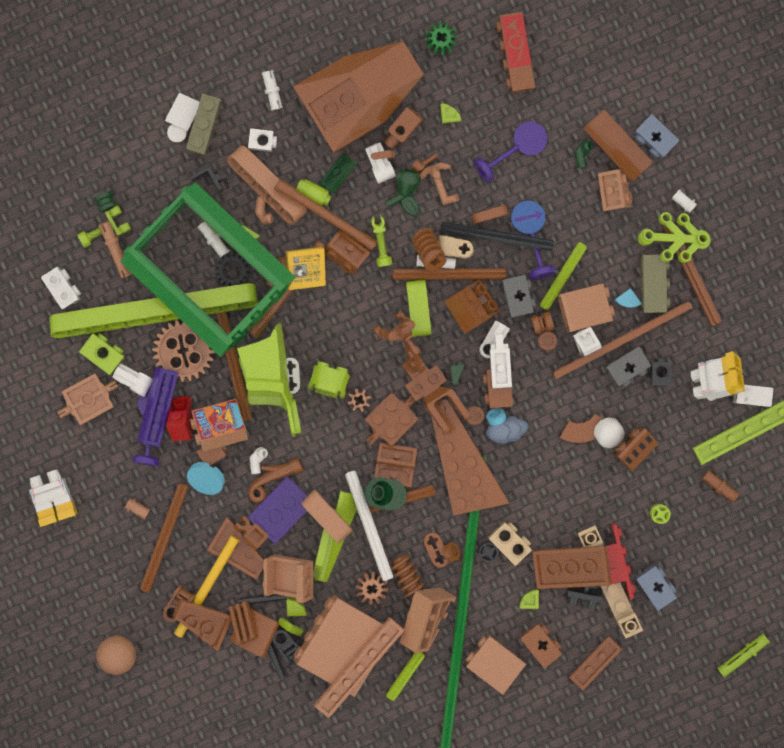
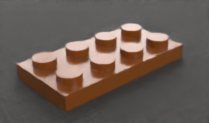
M607 546L532 551L537 589L607 586L612 584Z

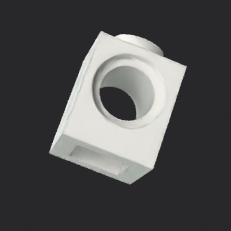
M250 129L249 150L272 152V149L276 148L277 136H274L273 131ZM261 136L268 137V143L264 146L258 144V139Z

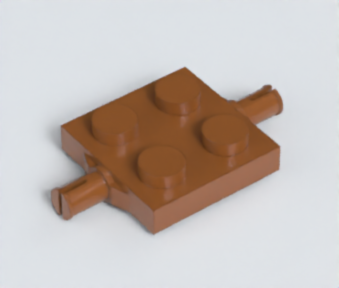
M391 392L365 418V421L372 427L374 432L366 439L371 446L378 438H381L392 447L419 420L409 408L414 403L413 397L410 396L403 402Z

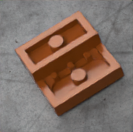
M379 443L374 478L393 479L401 482L405 488L411 489L417 448L399 445L391 447L389 444Z
M250 607L257 639L237 644L235 631H233L230 641L264 658L279 622ZM243 609L242 613H243V617H244L245 622H246L245 613H244V609ZM246 622V629H247V633H248V637H249L250 634H249V630H248V626H247V622Z

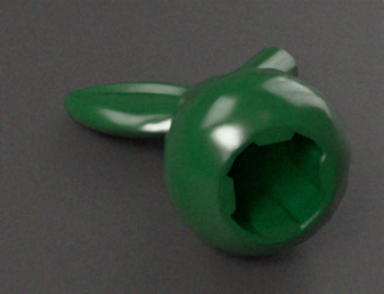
M401 169L396 175L398 194L385 202L388 207L400 202L402 209L408 215L417 217L419 206L411 195L420 185L421 176L414 170Z

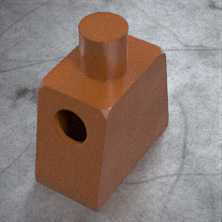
M407 107L388 129V132L391 134L384 142L392 149L399 142L405 143L425 119L414 109ZM401 126L405 129L403 134H400L398 131Z

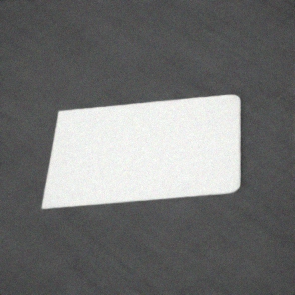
M179 93L165 121L188 131L196 115L199 101Z

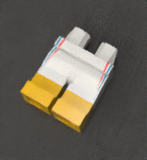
M732 351L726 353V356L698 363V368L691 371L692 380L695 383L701 382L700 386L693 388L694 396L697 399L707 398L712 401L716 400L715 398L744 392L745 385L740 357Z
M58 469L47 472L50 481L47 484H43L41 475L30 478L32 489L29 491L36 508L40 527L78 514L66 480L61 477Z

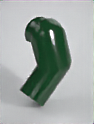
M590 141L581 142L575 150L578 169L587 167L585 156L593 149V144Z

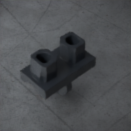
M597 586L568 587V604L577 606L579 600L584 599L586 600V607L595 610L598 603H602V589H597Z

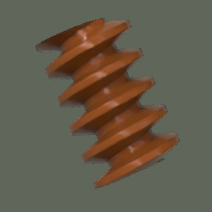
M425 228L418 231L412 239V244L425 269L435 271L442 268L447 260L433 230Z
M409 554L399 556L388 562L389 564L393 563V566L390 568L391 571H397L393 577L401 578L397 584H404L400 589L401 591H407L404 598L415 594V591L421 590L424 582H417L421 576L414 575L417 569L411 568L414 564L413 561L407 562L410 558Z

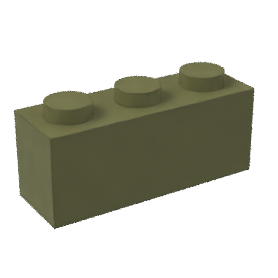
M202 93L186 146L188 152L207 156L222 105L220 98Z
M660 255L641 256L642 313H666L667 309H670V297H667V290L670 289V279L666 278V270H669L670 262H663Z

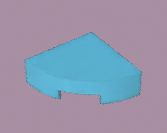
M631 288L615 299L619 305L629 308L642 304Z

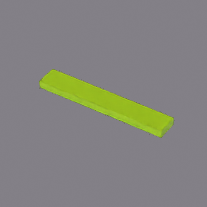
M784 400L693 447L692 449L700 464L703 465L784 422Z

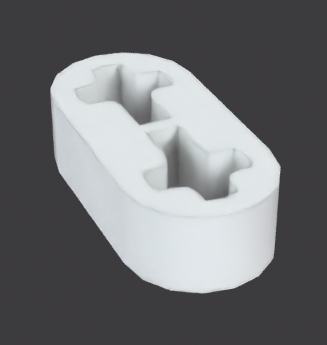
M286 358L287 364L288 361L296 364V368L292 370L293 375H289V369H287L288 380L289 377H293V383H297V387L293 389L294 391H290L291 394H294L300 389L299 363L294 358Z

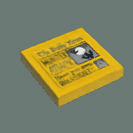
M323 247L286 251V268L296 277L288 288L289 290L326 286L325 253Z

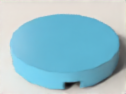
M206 462L194 463L187 472L189 484L204 494L214 495L219 493L225 483L222 472L216 467H210V464Z

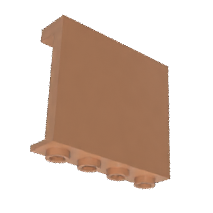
M335 594L326 600L324 604L325 609L322 614L317 615L314 627L306 633L303 645L298 647L294 653V661L297 665L331 684L383 625L378 620L339 599ZM370 671L356 686V688L350 693V695L354 697L356 696L359 689L366 680L367 676L369 675Z

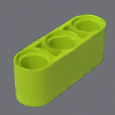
M425 280L406 282L410 320L415 323V328L411 330L412 336L431 335Z

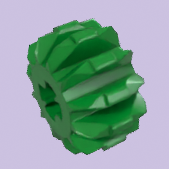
M438 22V28L432 24V31H426V34L430 37L425 38V42H432L427 48L432 49L435 47L434 54L439 49L441 50V55H444V49L450 53L452 51L450 46L456 47V43L452 40H456L458 36L451 35L455 31L454 28L447 30L449 27L448 23L445 24L444 28H442L441 22ZM438 35H440L441 37L445 36V42H438Z

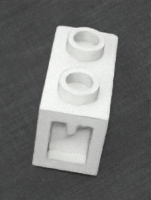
M591 327L582 329L573 335L581 356H587L602 348Z
M745 385L744 392L734 394L733 403L771 407L773 388Z

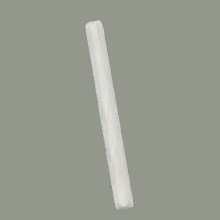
M356 471L348 472L345 476L383 581L393 578V574Z

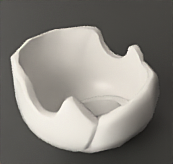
M615 418L601 420L594 430V436L602 447L609 449L618 446L623 441L625 435L622 425Z

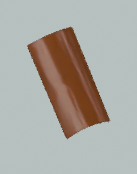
M605 110L600 112L584 127V130L631 181H634L653 163Z

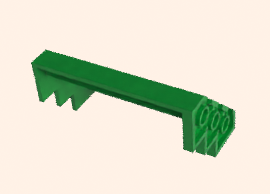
M194 183L190 187L185 186L180 191L177 199L170 206L168 205L162 210L160 217L151 226L149 225L143 230V235L132 246L130 245L125 249L121 263L215 353L222 357L243 340L250 328L262 320L269 308L283 297L296 277L197 183ZM186 204L274 286L230 334L226 333L142 253L152 238L165 229L171 218L183 210Z

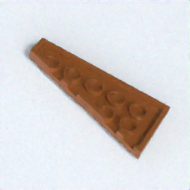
M448 399L436 401L434 406L450 429V432L444 435L442 429L438 427L432 418L453 516L509 504L508 498L491 473L490 468L460 421Z

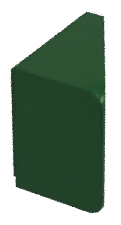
M465 364L449 367L453 385H457Z

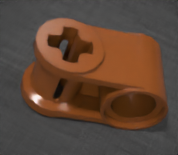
M180 584L163 611L164 618L169 622L177 621L175 618L168 616V609H176L180 599L192 602L196 594L189 593Z

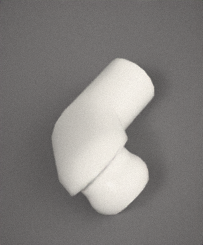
M259 447L250 455L251 474L261 473L260 462L267 457V449Z

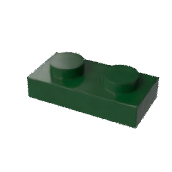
M343 153L319 183L334 194L357 166V163Z

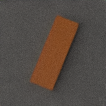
M607 636L572 672L569 678L579 688L584 690L618 655L622 648Z

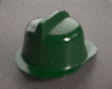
M374 478L363 489L367 502L374 508L397 510L404 505L407 498V491L404 485L393 479Z

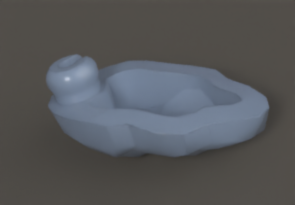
M508 416L500 425H489L486 436L493 442L500 444L514 442L527 432L529 425L522 419Z

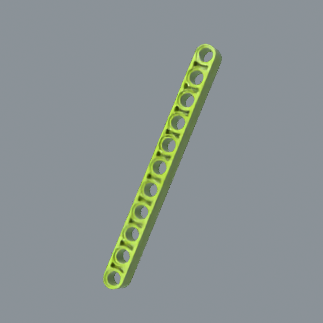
M251 283L185 293L207 315L252 308L258 304L256 285ZM159 298L59 313L49 317L51 337L65 338L180 319Z

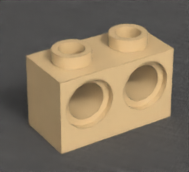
M503 522L488 538L516 566L532 551L529 547L531 543L524 536L520 538L516 534L518 530L511 522L508 524ZM501 531H509L510 536L507 540L499 538ZM521 544L523 551L520 554L513 553L514 545Z

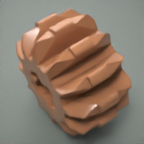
M375 572L371 573V578L365 573L364 577L366 580L358 579L363 585H356V589L362 590L357 593V596L365 595L362 598V602L369 598V605H372L373 599L379 604L380 599L378 596L383 599L386 598V595L381 591L388 592L387 587H382L387 584V581L380 582L382 577L379 574L376 579ZM375 584L377 591L368 592L369 588L367 586Z

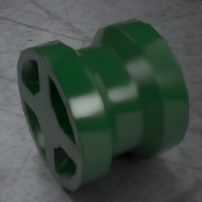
M112 191L94 197L95 202L99 204L98 209L100 213L117 206L116 201L112 198Z

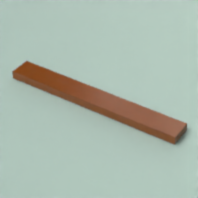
M684 302L602 345V348L587 356L583 355L553 371L552 375L555 379H558L693 307L690 302Z

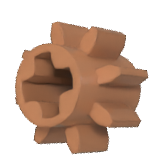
M355 389V395L349 394L352 397V401H349L348 404L353 403V411L360 407V410L363 412L364 405L370 406L366 401L371 396L366 397L364 395L366 390L359 393L358 389ZM364 396V404L356 405L354 397Z

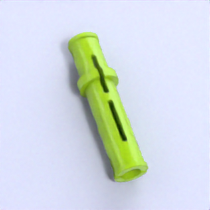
M762 633L750 644H745V648L717 669L726 678L727 675L749 658L757 656V652L770 644L769 640Z

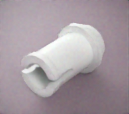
M680 189L672 198V200L685 209L684 212L688 211L690 213L697 205L694 199L692 201Z

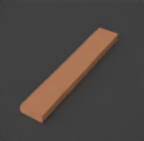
M389 617L315 702L314 707L330 718L405 630Z

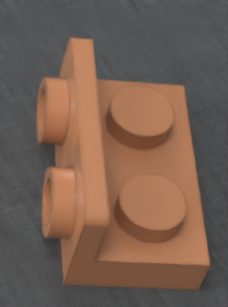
M621 169L598 173L603 211L630 208L632 194L628 188L629 177Z

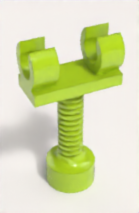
M116 206L106 211L105 214L119 237L130 231L131 227L128 222L119 227L116 226L113 217L122 213L119 206ZM98 227L95 231L93 230L89 233L83 231L77 236L84 248L91 245V240L101 235L102 232Z
M381 215L380 224L374 223V216L371 218L373 232L376 233L378 239L377 243L380 254L379 258L376 259L377 267L392 265L391 256L386 254L383 232L386 231L385 222Z

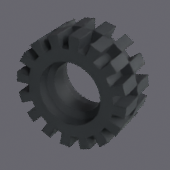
M237 253L223 255L215 265L216 277L226 287L245 284L249 279L250 266ZM230 263H235L240 267V273L235 278H230L225 273L226 266Z

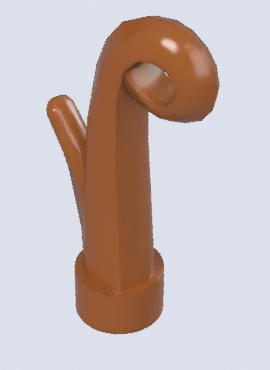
M296 457L284 464L261 466L262 470L269 472L257 478L250 485L248 496L255 503L262 502L266 497L262 485L304 471L300 459ZM256 489L260 491V497L255 496L254 492Z

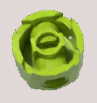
M318 362L317 365L313 366V374L307 388L312 390L314 387L316 388V393L337 398L340 395L339 398L344 399L350 375L345 368L337 367L333 369L329 368L327 363Z

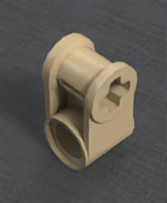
M439 235L438 241L445 253V257L465 259L473 255L474 248L469 241ZM464 244L470 249V251H466V254H463L460 250V247H464Z

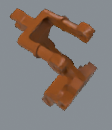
M400 311L395 314V318L399 320L398 326L390 331L376 326L372 331L376 333L378 340L403 341L407 362L401 366L411 379V382L404 387L409 391L414 402L423 398L424 409L431 415L445 435L450 432V429L434 406L436 401L446 396L453 403L459 414H462L465 421L471 418L470 414L453 389L440 387L447 380L436 365L428 370L419 356L421 354L419 348L410 340L413 337L410 332L415 328V323L408 317H405Z

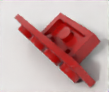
M611 523L610 528L614 544L606 545L612 584L624 582L627 597L634 599L633 594L636 593L634 583H630L629 579L631 569L629 564L625 563L624 556H627L625 546L621 545L620 542L622 532L620 526L617 527L615 523Z

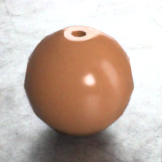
M109 636L97 648L96 659L100 668L106 673L120 675L129 671L134 665L136 649L132 642L123 636Z

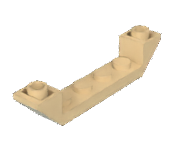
M595 525L578 533L583 547L603 546V541ZM621 583L601 586L625 639L643 631Z

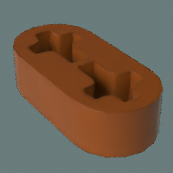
M503 205L475 213L471 216L473 223L478 224L508 215L509 213L507 206Z
M435 532L426 534L424 544L433 564L440 568L446 566L448 561L445 558L441 564L439 561H435L437 558L436 551L439 550L440 555H444V545L440 536ZM430 536L433 538L437 537L438 539L435 542L436 549L433 548L432 544H427Z

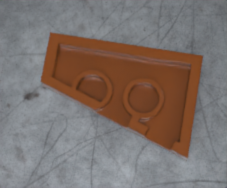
M227 517L207 550L219 557L230 536L237 537L239 542L227 562L257 579L263 569L264 559L242 539L243 534L234 529V524Z
M184 599L179 600L173 614L177 621L199 636L216 651H219L232 620L231 615Z

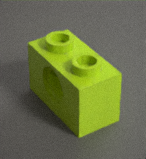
M101 333L98 335L92 334L79 353L109 375H113L116 368L126 357L122 354L124 351L117 345L112 347L108 344L107 341L109 339ZM103 347L108 350V356L104 359L99 355V351Z

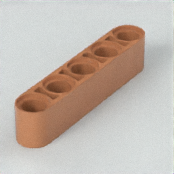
M240 146L227 157L229 166L288 224H295L307 213L306 207L274 189L279 179L247 147Z

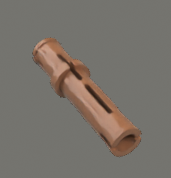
M110 221L99 224L98 226L105 239L104 244L109 248L120 278L131 275L132 273L121 263L124 254L118 242L119 237L115 235Z

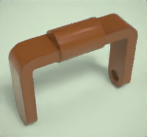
M392 150L371 154V159L373 160L387 158L389 161L395 157V153Z

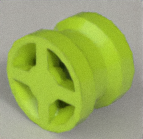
M656 504L650 509V517L654 522L664 524L670 519L671 513L668 507Z

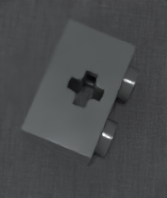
M525 275L502 280L510 318L533 313L536 304L534 297H530L529 290L532 289L530 279H526ZM517 291H520L521 294L524 293V297L522 298L521 302H519V299H515L514 295L517 294Z
M637 346L605 366V369L616 386L622 385V387H625L633 382L631 378L636 375L641 377L649 372L647 368L651 364L640 347ZM626 363L628 365H633V367L631 368L632 372H625L624 369H626Z

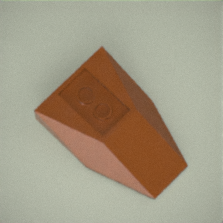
M402 41L344 56L293 87L332 151L338 153L385 123L424 73L405 42Z

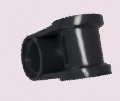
M279 627L274 634L273 643L286 662L291 665L295 658L294 653L301 645L290 632L283 627ZM284 633L287 638L285 641H278L276 635Z

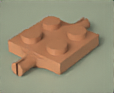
M95 373L65 389L62 393L66 399L67 407L57 411L58 414H61L59 415L60 418L71 413L76 417L79 425H82L112 409L114 405L110 399L109 392L119 387L116 384L117 382L114 380L104 385Z

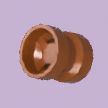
M545 312L541 316H531L535 335L542 333L544 330H554L550 312Z

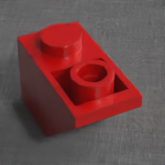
M190 396L176 397L171 400L166 427L172 441L191 440L193 430L190 419L193 418Z

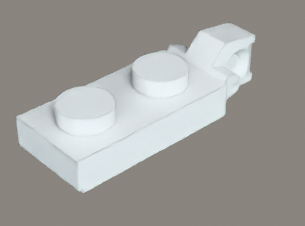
M495 334V344L490 345L492 388L512 387L510 348H508V344H503V334Z

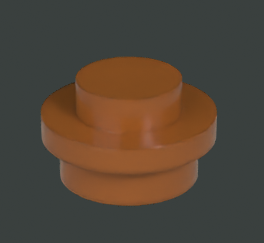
M472 406L467 409L471 417L466 420L469 424L478 425L483 421L484 412L480 407Z

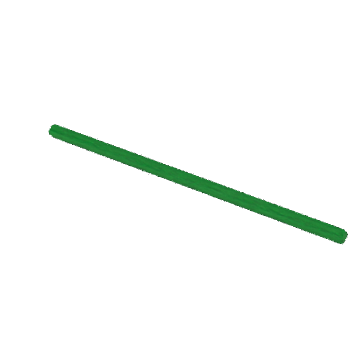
M480 510L469 512L440 748H451Z

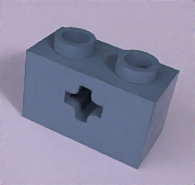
M652 114L634 132L636 135L635 139L642 145L646 144L650 148L649 152L655 158L660 157L662 159L679 142V139ZM657 134L659 136L657 138L658 141L656 140L655 142H653L651 140L653 138L652 135Z
M652 565L634 578L654 608L659 611L677 599L674 594L677 591L671 582L667 584L664 579L666 575L661 567L657 568L655 565ZM656 582H657L658 584H661V585L659 586V588H660L659 591H657L656 589H654V588H655L654 583H656Z

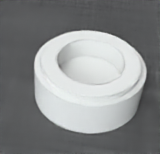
M173 124L169 126L167 134L171 141L180 143L186 139V130Z

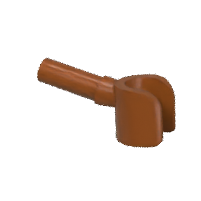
M433 154L423 163L417 159L411 168L420 173L425 166L438 156Z

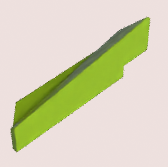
M340 491L337 508L334 510L349 526L354 518L357 507L352 493ZM323 529L313 572L315 580L322 582L328 581L344 542L343 539L340 543H337L325 529Z

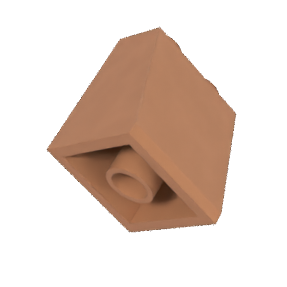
M604 284L557 296L567 333L613 321L612 317L615 316L613 306H609L607 298H610L608 287H604Z

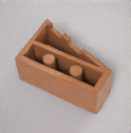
M440 587L415 591L400 643L415 653L429 651L440 630L437 627L442 617L446 619L448 615L446 610L450 602L454 603L457 597Z

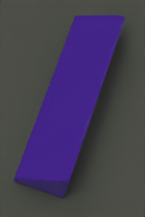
M160 367L155 368L138 442L160 447L179 372Z

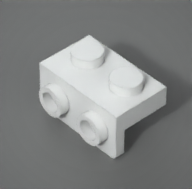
M56 267L41 277L61 309L66 308L72 303L76 304L81 300L79 297L81 292L76 285H71L69 282L71 277L65 269L61 270V268Z

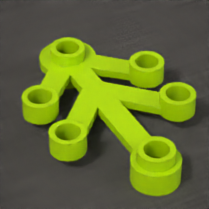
M664 212L659 216V222L665 225L673 234L654 233L650 229H644L638 234V241L644 246L651 244L653 241L674 242L660 254L663 262L672 260L673 254L684 243H692L687 250L682 251L678 255L681 263H687L691 260V255L697 249H705L711 242L709 234L703 230L698 231L689 222L690 218L685 213L677 217V223L680 226H684L691 235H685L671 221L672 216L668 212ZM663 216L667 217V221L663 220ZM681 217L685 219V223L681 221ZM646 233L650 236V239L646 238ZM665 253L669 255V259L664 256ZM683 254L687 256V260L683 258Z

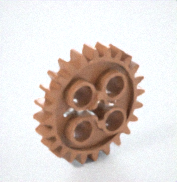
M176 320L175 326L168 323L169 329L162 328L164 334H157L160 341H154L158 345V348L152 349V351L158 353V355L153 357V359H159L156 366L162 365L164 369L179 372L178 377L180 376L181 382H184L185 377L192 381V375L198 379V372L205 374L204 367H211L207 362L214 361L210 354L215 352L210 350V347L184 322L180 325L179 321ZM179 334H182L184 347L189 349L186 352L189 363L188 368L185 366L184 355L179 353V350L182 349ZM189 334H194L196 337V342L192 345L186 342V337ZM171 338L177 341V346L174 349H170L167 345L168 340ZM195 352L200 355V361L196 364L190 360L191 355ZM174 357H179L182 361L181 366L178 368L172 365Z

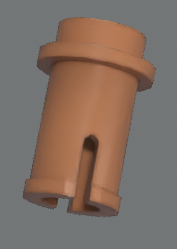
M130 498L124 508L127 509V512L131 511L145 519L150 509L136 502L135 498L134 500Z

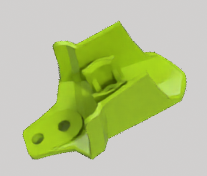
M278 323L269 338L237 348L240 356L238 360L248 390V403L250 405L281 406L287 411L291 436L295 437V434L301 433L296 401L289 390L282 325Z

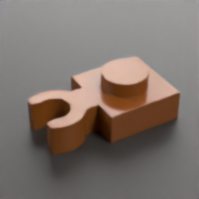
M243 516L240 521L244 526L236 523L234 529L238 532H243L242 539L256 551L269 535L256 523L251 526L248 518Z

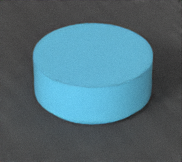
M494 408L487 413L486 418L490 425L497 426L506 420V414L502 408Z

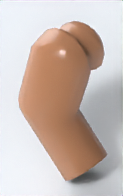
M257 197L256 216L262 224H271L274 221V217L271 213L267 214L265 211L266 201L262 197Z

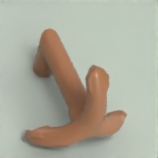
M437 163L423 169L420 173L421 179L425 178L428 174L433 177L443 205L459 201L457 194L447 195L440 177V169L451 170L452 166L446 163Z

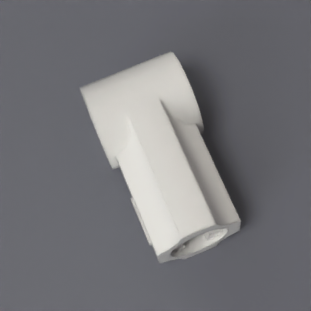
M380 142L365 148L378 184L396 177L392 165L387 158L371 159L372 153L384 151Z
M495 321L480 345L479 352L481 356L490 358V355H486L483 352V347L486 344H495V334H503L504 340L510 328Z
M121 363L116 368L112 377L143 397L148 392L153 380L141 372L137 373Z

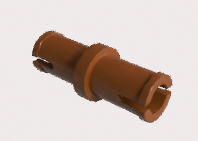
M710 470L702 478L703 481L715 489L717 494H722L731 503L740 494L727 485V481L721 480Z

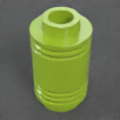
M301 179L296 188L297 191L322 207L323 205L327 206L332 197L329 195V190L307 179L305 181Z

